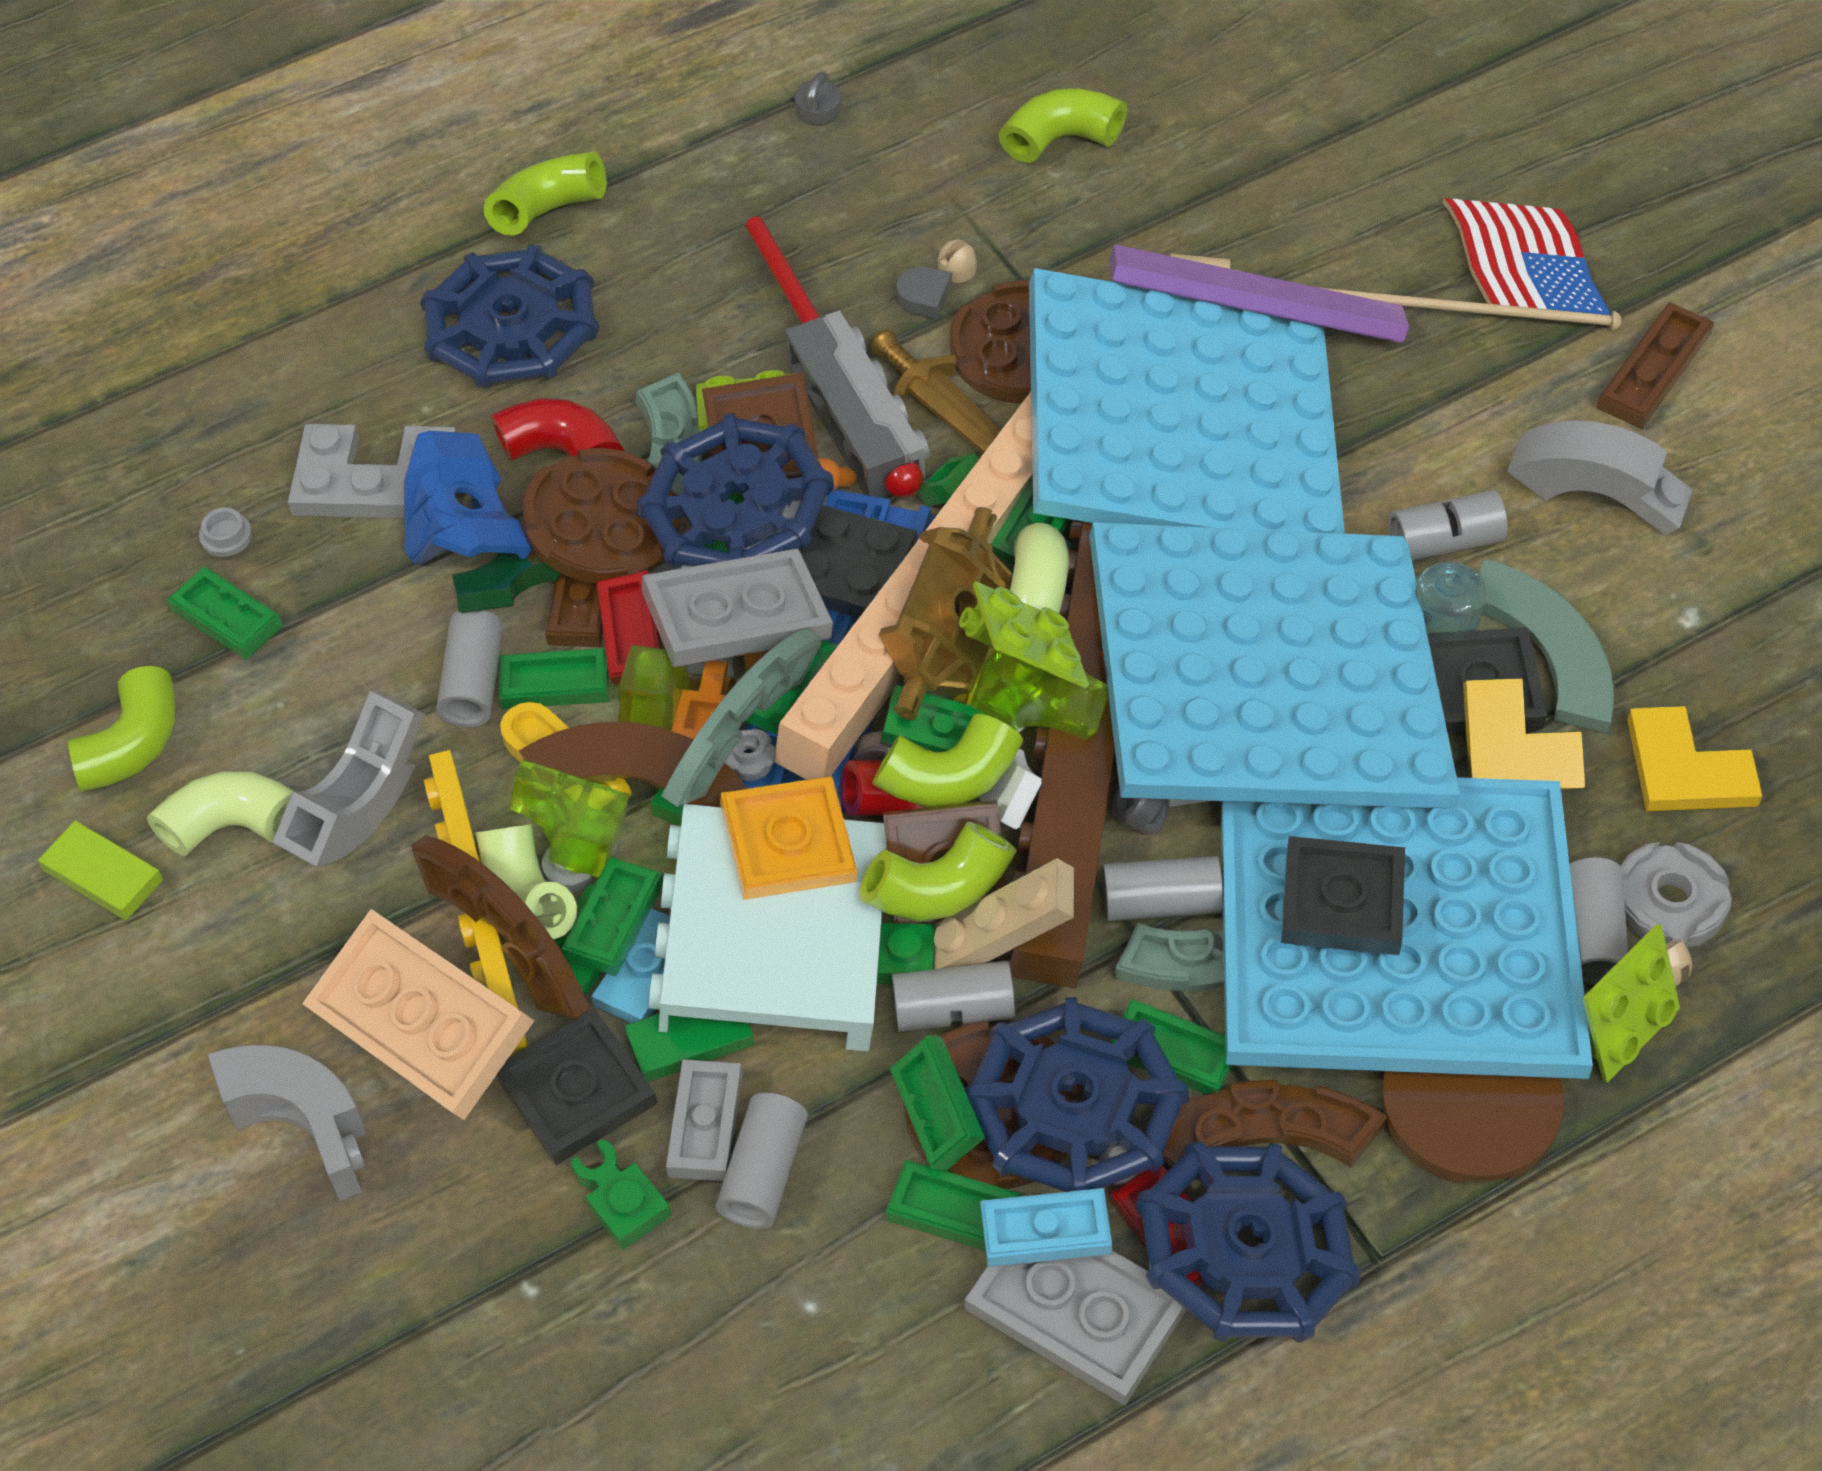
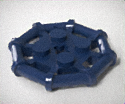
M529 244L527 249L480 256L472 252L463 257L464 262L434 290L426 291L420 301V305L425 311L427 331L424 351L429 359L433 362H443L474 379L477 387L487 389L493 383L542 376L549 380L557 376L556 370L586 341L594 340L600 328L599 323L594 318L591 295L594 281L590 274L584 269H573L542 252L541 246ZM511 271V276L498 277V273ZM540 272L553 280L549 281L538 274ZM568 297L572 298L574 311L559 310V300ZM515 309H518V312L514 315H500V312L502 310L506 312H511ZM447 314H459V323L446 328L445 317ZM557 330L566 332L548 351L546 350L544 343ZM468 343L481 350L479 359L464 352L459 347ZM530 353L532 358L524 359ZM499 357L506 360L505 362H498Z
M735 413L725 414L723 421L676 444L668 442L661 448L662 458L646 494L637 501V513L648 522L664 550L665 562L674 568H680L683 565L694 567L796 548L805 550L812 543L810 534L826 495L830 494L834 489V479L829 471L823 469L807 444L805 431L796 424L792 423L785 427L737 418ZM741 440L772 445L768 453H763L753 444H741ZM726 443L727 450L700 463L693 459ZM793 459L802 477L788 480L781 468ZM680 473L683 476L682 484L684 487L681 495L668 496L677 474ZM735 492H744V501L742 503L735 504L732 500L724 502L729 495ZM792 501H801L794 519L785 518L783 512L786 505L790 508ZM685 517L691 529L681 535L677 532L671 520ZM773 534H776V535H774V536H772V537H770V538H768V539H766V540H764V541H762V542H760V543H758V544H756V545H754V546H752V547L746 549L747 547H749V546H751V545H753V544H755V543H757V542H759V541H761V540H763V539H765V538H767V537H769V536H771V535H773ZM712 539L723 541L730 552L704 548L703 546L705 544L714 545Z
M1065 997V1003L1008 1025L1000 1022L989 1031L991 1041L971 1085L964 1089L985 1136L984 1140L994 1158L993 1168L1002 1176L1012 1173L1064 1192L1099 1189L1144 1171L1155 1173L1164 1164L1162 1154L1180 1109L1189 1102V1087L1186 1083L1179 1080L1154 1035L1156 1027L1146 1019L1136 1022L1080 1004L1077 1001V997ZM1080 1028L1117 1041L1111 1044L1080 1034ZM1064 1029V1035L1058 1037V1043L1043 1049V1043L1036 1046L1030 1043V1041ZM1139 1055L1151 1079L1138 1081L1135 1074L1131 1075L1127 1068V1060ZM1008 1059H1015L1020 1062L1021 1065L1013 1083L999 1082ZM1075 1084L1083 1085L1085 1087V1096L1089 1099L1084 1102L1070 1103L1059 1092L1061 1090L1071 1091ZM1138 1103L1155 1105L1145 1133L1130 1124ZM1013 1106L1018 1115L1021 1129L1015 1132L1012 1137L1008 1134L996 1110L998 1108ZM1119 1142L1127 1151L1087 1167V1155H1101L1112 1143ZM1038 1143L1070 1154V1167L1029 1154V1152Z
M1201 1141L1188 1144L1184 1148V1155L1150 1190L1142 1191L1136 1203V1210L1143 1220L1150 1269L1145 1277L1152 1289H1162L1211 1329L1214 1339L1224 1343L1228 1337H1292L1298 1343L1311 1339L1315 1335L1317 1324L1347 1290L1355 1289L1358 1286L1361 1276V1270L1354 1263L1344 1213L1348 1203L1341 1192H1331L1281 1152V1145L1272 1142L1269 1143L1268 1147L1206 1146ZM1223 1171H1258L1257 1176H1225ZM1274 1178L1306 1203L1302 1204L1295 1198L1292 1203L1288 1202L1278 1194L1281 1187L1273 1181ZM1194 1179L1199 1180L1207 1189L1200 1199L1198 1197L1191 1203L1179 1197ZM1168 1222L1184 1226L1188 1249L1173 1255ZM1312 1224H1322L1326 1251L1315 1247ZM1241 1227H1249L1252 1236L1263 1238L1264 1243H1259L1257 1247L1243 1244L1237 1238ZM1196 1270L1200 1273L1201 1281L1207 1289L1215 1293H1224L1225 1296L1221 1305L1188 1279L1186 1275ZM1305 1271H1308L1320 1277L1322 1281L1304 1300L1294 1286ZM1242 1299H1275L1280 1311H1238Z

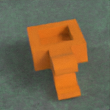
M719 660L706 661L699 691L682 689L671 731L694 740L705 722L729 693L731 677L726 676L729 667L728 662Z

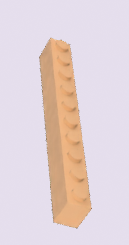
M1031 392L926 530L937 527H951L968 531L975 509L985 507L993 511L991 514L995 513L997 515V520L987 540L990 544L992 543L1033 476ZM920 539L916 542L781 720L774 759L776 764L806 780L830 777L891 695L895 685H898L902 680L903 676L896 668L879 637L881 628L897 624L929 547L927 543L922 542ZM956 597L955 606L960 601L958 597Z

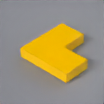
M1522 679L1471 680L1463 683L1469 778L1560 781L1561 790L1585 788L1582 732L1526 734Z
M1686 706L1630 709L1627 721L1646 812L1759 806L1762 792L1752 749L1696 752Z

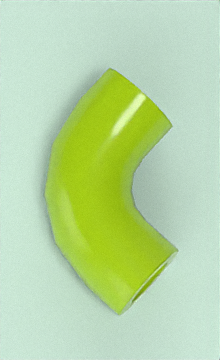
M1084 88L1054 89L1031 98L1013 113L1000 129L999 141L1003 149L1011 157L1024 163H1031L1037 160L1053 140L1064 136H1079L1108 147L1117 140L1127 117V104L1107 94Z
M590 151L552 158L529 166L511 175L489 195L483 207L484 216L488 224L496 232L514 236L522 233L534 219L550 210L573 203L601 199L605 195L607 186L604 164L596 152Z
M143 666L126 672L118 681V694L121 704V714L118 720L111 727L100 732L68 739L70 758L80 792L109 786L137 775L162 754L175 730L176 695L172 676L167 670L156 666Z
M974 714L960 741L955 747L945 752H933L924 749L899 735L883 759L872 784L896 798L926 808L965 804L991 791L1011 766L1023 743V738L1006 723L984 714Z
M966 822L951 849L934 862L921 864L905 859L888 850L880 851L871 861L863 876L860 886V899L863 903L889 915L919 922L952 917L979 902L1004 874L1016 854V849L1007 840L988 828L977 823Z

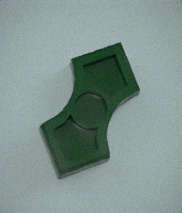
M533 549L525 559H520L515 553H498L492 561L481 567L452 574L458 610L461 613L512 607L515 598L524 590L541 583L557 580V577H560L559 572L541 560Z

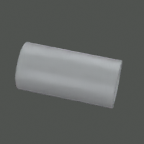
M1495 490L1391 511L1388 518L1389 536H1404L1405 541H1408L1412 561L1503 542L1507 537L1508 530L1505 508L1499 494Z
M485 610L468 613L457 611L450 618L436 706L438 716L449 724L459 727H477L485 724L490 719L503 632L501 620L493 613Z
M1218 856L1102 864L1103 900L1107 921L1222 913L1223 889Z
M1585 858L1570 864L1583 985L1594 987L1628 953L1623 872L1618 863L1605 858Z
M1008 961L892 974L898 1032L949 1027L951 1022L961 1021L962 1025L976 1022L1015 1019L1013 986Z
M757 1093L751 1097L715 1205L717 1212L721 1216L735 1224L748 1228L766 1229L773 1226L789 1177V1171L793 1165L808 1117L806 1109L801 1104L786 1096L775 1093Z

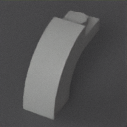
M1559 421L1530 429L1521 435L1507 470L1509 474L1546 501L1558 494L1569 491H1590L1609 496L1627 506L1665 536L1680 528L1693 489L1662 466L1667 450L1632 431L1593 421Z
M370 691L348 746L339 762L314 787L305 791H293L272 843L316 867L331 864L360 846L389 814L412 775L416 764L408 761L407 758L425 714L382 691Z
M269 1045L238 1046L207 1054L223 1103L237 1130L265 1121L287 1122L304 1129L316 1140L327 1174L339 1201L362 1193L355 1171L366 1166L356 1138L367 1135V1132L350 1093L332 1071L305 1054Z

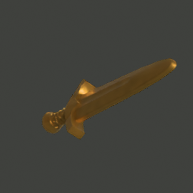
M881 330L873 336L870 343L872 354L886 359L903 374L895 387L894 395L898 394L903 403H905L909 394L913 395L984 454L1001 430L947 377L955 376L956 355L936 356L917 361L898 344L895 334L891 330Z

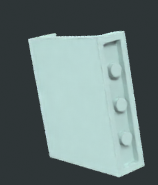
M684 804L681 826L670 825L667 859L677 860L676 874L665 873L663 880L661 908L671 909L670 924L658 923L655 958H665L664 974L652 973L649 1009L660 1010L659 1032L668 1033L670 1015L847 1032L845 1050L869 1052L874 1024L882 911L861 901L860 886L871 861L880 851L886 850L884 823L844 820L858 871L856 882L743 900L721 807Z

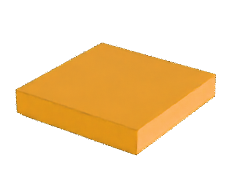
M832 776L721 793V810L743 900L856 882L858 871Z

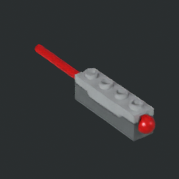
M758 216L750 218L746 222L745 228L801 322L800 325L785 330L788 365L793 373L804 372L808 399L848 467L855 471L859 486L865 495L879 498L891 494L898 498H908L915 495L925 481V459L930 457L929 447L923 433L919 429L913 431L908 423L907 410L901 397L898 394L892 396L887 388V380L882 366L877 360L870 361L866 354V345L860 330L856 326L850 328L840 310L827 314L824 318L819 317L762 218Z

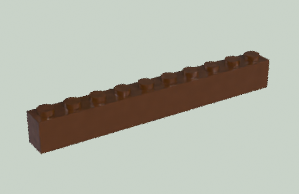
M1072 519L1069 538L1079 540L1077 551L1068 549L1069 566L1066 582H1071L1072 584L1070 594L1064 593L1059 614L1069 624L1068 629L1076 650L1081 656L1080 661L1089 686L1083 688L1056 676V682L1045 681L1040 713L1050 715L1048 728L1038 726L1032 759L1042 761L1040 775L1035 774L1042 779V783L1030 807L1035 808L1033 822L1022 821L1016 854L1027 856L1025 871L1014 869L1012 882L1056 858L1074 867V918L1004 954L1011 955L1009 967L1011 977L1076 989L1085 952L1115 745L1089 538L1093 523Z

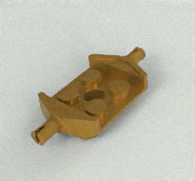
M985 507L976 508L968 531L961 528L937 527L923 531L920 534L919 539L927 543L929 547L897 624L881 628L879 637L896 668L904 677L905 685L898 703L894 707V712L903 719L915 720L917 718V713L926 692L948 696L972 693L990 646L966 636L965 629L959 626L960 618L955 610L956 597L960 599L961 612L967 607L974 609L978 604L972 586L975 581L993 589L1003 587L1010 590L1012 573L992 552L993 546L987 542L992 527L997 520V515L995 513L991 514L993 512L991 509Z

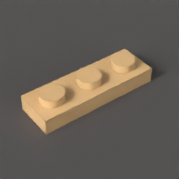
M1056 858L985 896L979 902L958 914L935 923L934 969L986 963L1074 918V867Z

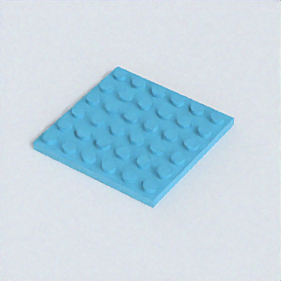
M1034 268L1029 281L1033 513L1091 523L1345 534L1324 326L1121 283Z
M1093 522L1089 538L1121 798L1428 808L1455 807L1460 797V791L1408 541H1405L1404 536Z
M1457 777L1460 797L1454 808L1220 801L1226 1065L1589 1079L1593 1064L1588 1021L1582 1000L1585 995L1560 781ZM1289 836L1405 847L1403 937L1400 955L1281 943L1286 852Z

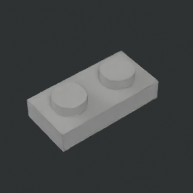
M682 1059L666 1163L669 1178L724 1181L732 1156L743 1078L741 1063Z

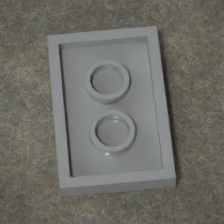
M799 549L642 575V593L673 667L770 650L785 638L805 628L822 637L821 640L830 639L832 635L833 622Z
M1114 1251L1108 1255L987 1266L965 1298L966 1311L1124 1406L1186 1312L1183 1306L1162 1289H1152L1145 1277L1148 1272L1147 1270Z

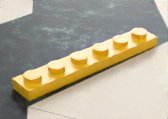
M451 750L429 755L434 777L423 780L432 812L442 809L445 819L444 822L435 824L438 839L456 846L480 862ZM467 914L458 915L466 949L477 946L480 957L479 961L470 963L473 979L518 1009L505 955L502 951L499 932L484 917L475 922ZM525 1035L509 1058L528 1047Z

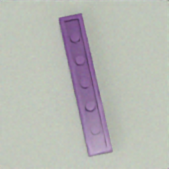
M1116 244L1113 245L1109 259L1112 280L1116 283L1399 343L1404 342L1409 328L1403 307L1397 304Z

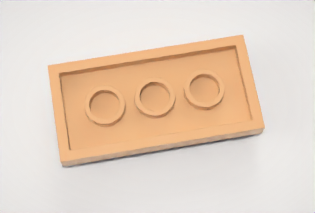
M370 909L302 1003L463 1120L466 1119L534 1022L525 1013L372 909Z

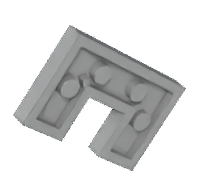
M305 424L288 499L292 516L404 518V479L418 434L429 430L456 432L455 427L405 426L398 464L370 465L354 464L359 440L355 425Z

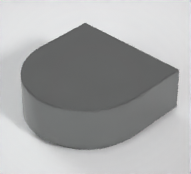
M915 267L905 271L900 275L896 284L898 304L903 310L911 314L938 319L952 285V272L928 267Z

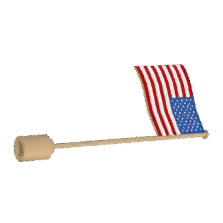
M1450 198L1443 199V205L1450 212L1460 231L1470 272L1487 304L1327 289L1401 306L1607 325L1610 331L1618 329L1622 322L1619 313L1615 311L1610 313L1591 280L1578 235L1567 216L1561 209ZM1171 253L1172 257L1230 269V259Z

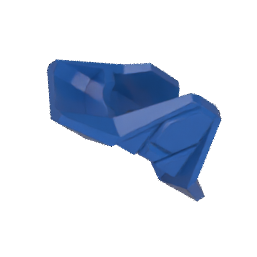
M431 430L418 434L404 479V548L409 559L414 564H424L445 549L467 557H473L481 552L515 553L520 559H525L532 551L522 523L506 513L496 489L502 479L479 434ZM466 493L473 496L472 509L461 505L456 500L454 494Z

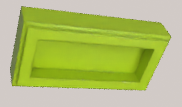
M76 820L37 860L44 872L125 921L129 919L163 881L158 869Z

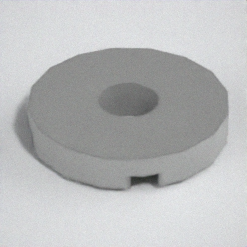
M1660 842L1645 844L1630 853L1621 865L1623 872L1626 926L1635 935L1643 938L1656 924H1660L1663 928L1666 943L1676 939H1683L1686 947L1699 946L1717 935L1731 909V894L1728 889L1730 883L1725 870L1711 855L1690 844L1675 842L1674 846H1659ZM1665 885L1676 886L1686 894L1687 900L1683 902L1668 901L1660 895L1658 888Z

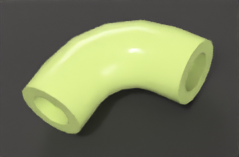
M1046 523L1031 524L1021 530L1014 541L1013 554L1015 566L1010 591L1017 595L1022 602L1039 610L1047 607L1059 613L1069 566L1067 545L1063 535L1057 528Z
M221 771L192 780L168 796L147 816V821L158 838L181 856H187L207 836L218 829L228 826L246 827L267 841L273 842L293 790L279 781L255 772Z
M532 824L476 832L480 862L502 879L522 899L542 923L552 939L565 935L573 927L577 917V905L573 894L567 887L557 882H545L536 854Z

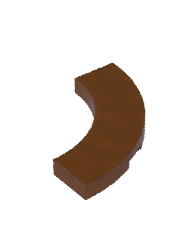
M623 721L598 722L557 731L536 740L519 750V752L552 800L576 787L595 782L615 781L617 778L647 782L652 784L653 787L664 791L693 740L665 728L643 723ZM724 763L706 796L686 804L721 807V793L748 788L737 774Z
M425 835L411 845V850L428 894L451 903L475 922L484 917L507 941L502 945V951L518 971L538 1010L577 1019L590 1009L571 967L555 941L535 914L502 879L468 853L443 840Z
M1253 1080L1229 1084L1228 1089L1220 1090L1218 1094L1213 1092L1197 1099L1194 1096L1189 1097V1102L1180 1109L1162 1154L1164 1157L1163 1167L1168 1172L1184 1155L1186 1145L1201 1141L1206 1146L1232 1147L1270 1142L1293 1144L1327 1154L1351 1168L1384 1129L1388 1116L1356 1098L1323 1086L1316 1085V1089L1302 1086L1278 1084V1080ZM1147 1126L1142 1130L1143 1133H1145Z

